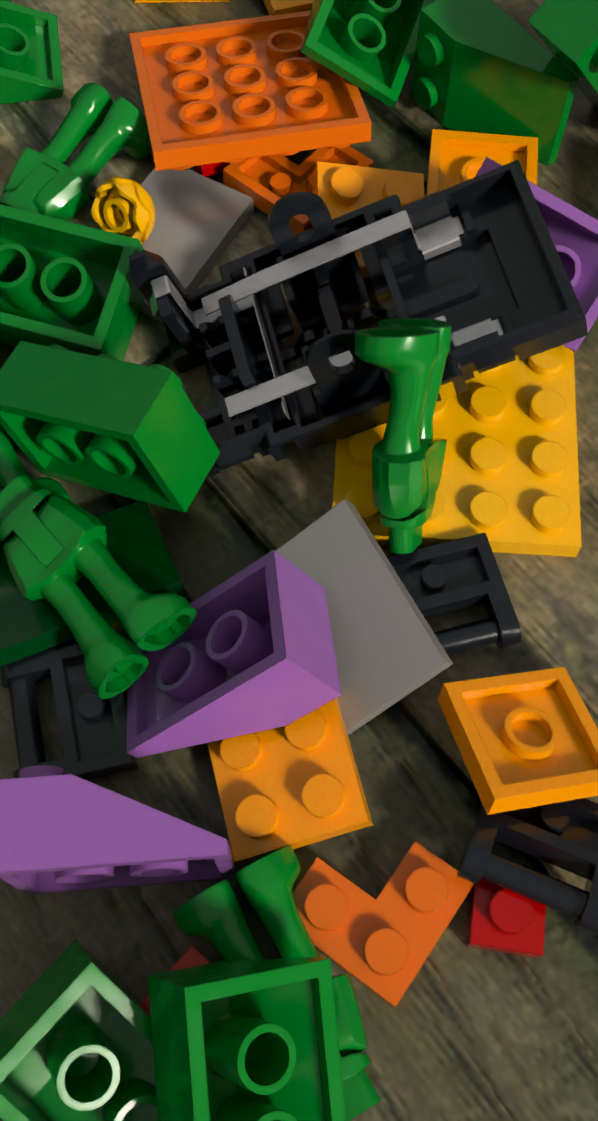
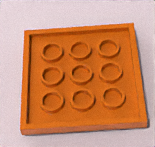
M311 10L129 33L156 171L170 169L183 171L198 165L220 162L239 163L248 158L277 154L290 156L299 151L327 147L345 148L351 144L371 141L372 122L358 87L300 51Z

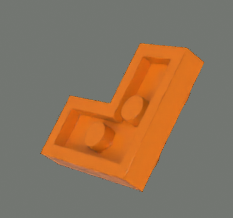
M351 146L317 149L299 165L278 154L255 157L227 165L223 169V182L225 186L252 197L254 206L269 215L273 205L286 195L296 192L313 193V171L317 161L374 168V161ZM305 214L295 215L289 221V225L295 234L313 227L309 217Z
M415 841L377 899H374L318 857L293 891V897L300 917L316 950L324 957L330 958L332 963L348 973L394 1009L475 883L456 876L458 870Z

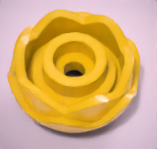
M120 176L110 177L95 192L91 214L102 230L139 239L141 244L149 238L155 225V205L150 194L138 182Z

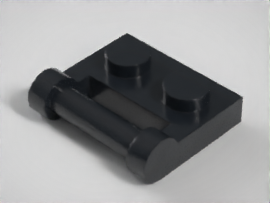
M486 533L416 549L408 554H396L387 557L424 618L482 603L485 604L489 618L434 632L448 655L496 643L499 648L520 643L521 631L519 622Z
M78 643L41 651L0 667L1 686L9 689L19 769L13 772L14 778H19L20 769L39 765L61 767L64 769V774H73L85 780L138 769L137 758L127 753V701L125 691L109 699H101L97 696L86 680L84 654ZM47 678L52 680L63 758L46 761L35 687L37 683Z
M582 798L487 815L481 802L456 876L477 885L482 878L575 918V927L598 936V803ZM494 840L587 879L585 890L492 852Z

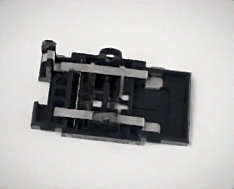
M519 160L455 186L434 192L403 207L399 197L391 195L333 220L326 203L320 196L311 192L288 194L273 205L267 218L270 233L275 243L219 267L221 281L209 286L206 285L189 293L186 292L162 256L146 250L129 256L131 280L149 302L153 317L158 314L164 322L174 367L181 374L204 364L206 366L216 407L199 415L206 422V428L221 452L206 478L221 473L220 469L223 470L255 458L254 454L260 453L262 457L271 454L276 462L287 458L284 444L292 441L295 442L301 452L333 440L344 439L387 423L391 395L388 372L385 369L362 361L355 353V332L374 325L381 320L428 318L450 323L451 347L446 359L441 385L453 382L456 394L468 390L465 381L474 378L473 372L478 371V373L485 372L516 360L515 356H518L519 360H523L588 335L586 318ZM298 214L307 215L313 227L295 234L289 225L290 219ZM355 250H361L378 301L392 296L395 307L387 310L374 308L364 275L354 253ZM280 282L283 284L288 303L303 330L296 344L287 349H284L282 339L295 333ZM303 355L305 367L303 364L290 368L288 362L296 360ZM440 393L438 395L437 402L442 400ZM314 396L326 416L322 420H320Z

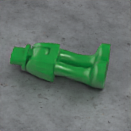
M85 83L72 97L71 109L48 145L41 152H36L29 147L22 150L6 179L0 204L70 221L89 203L90 197L87 191L100 171L115 154L122 150L128 156L139 160L150 156L152 151L145 116L124 97H117L112 101L107 90L101 85ZM89 135H92L78 156L66 166L65 163Z
M385 319L379 321V328H367L355 332L356 356L364 362L385 369L389 377L391 395L387 425L383 439L377 442L372 450V492L374 504L380 511L379 523L389 527L388 550L396 554L411 553L422 543V525L431 517L436 491L438 490L442 474L447 440L433 438V415L442 383L446 359L451 347V324L437 319Z
M27 475L16 477L0 492V539L5 543L3 545L4 555L20 592L30 601L46 598L57 610L84 654L85 677L89 686L98 697L109 699L124 692L139 680L149 665L148 658L141 650L157 651L176 642L193 625L197 616L196 609L188 600L175 592L151 594L137 585L119 566L106 548V526L94 515L64 497L54 495L47 488L39 490ZM83 576L90 581L103 597L133 642L115 631L76 585V582Z
M292 846L279 849L238 871L234 876L246 899L263 923L281 958L321 957L306 930L293 897L292 887L301 871V867ZM228 880L220 881L172 912L178 928L185 936L208 939L224 961L265 959L252 935L239 900ZM346 973L334 975L332 980L346 1121H350L377 1104L381 1098L365 1070V1067L372 1061L366 1052L361 1053L367 1049V1037L358 998L349 974Z

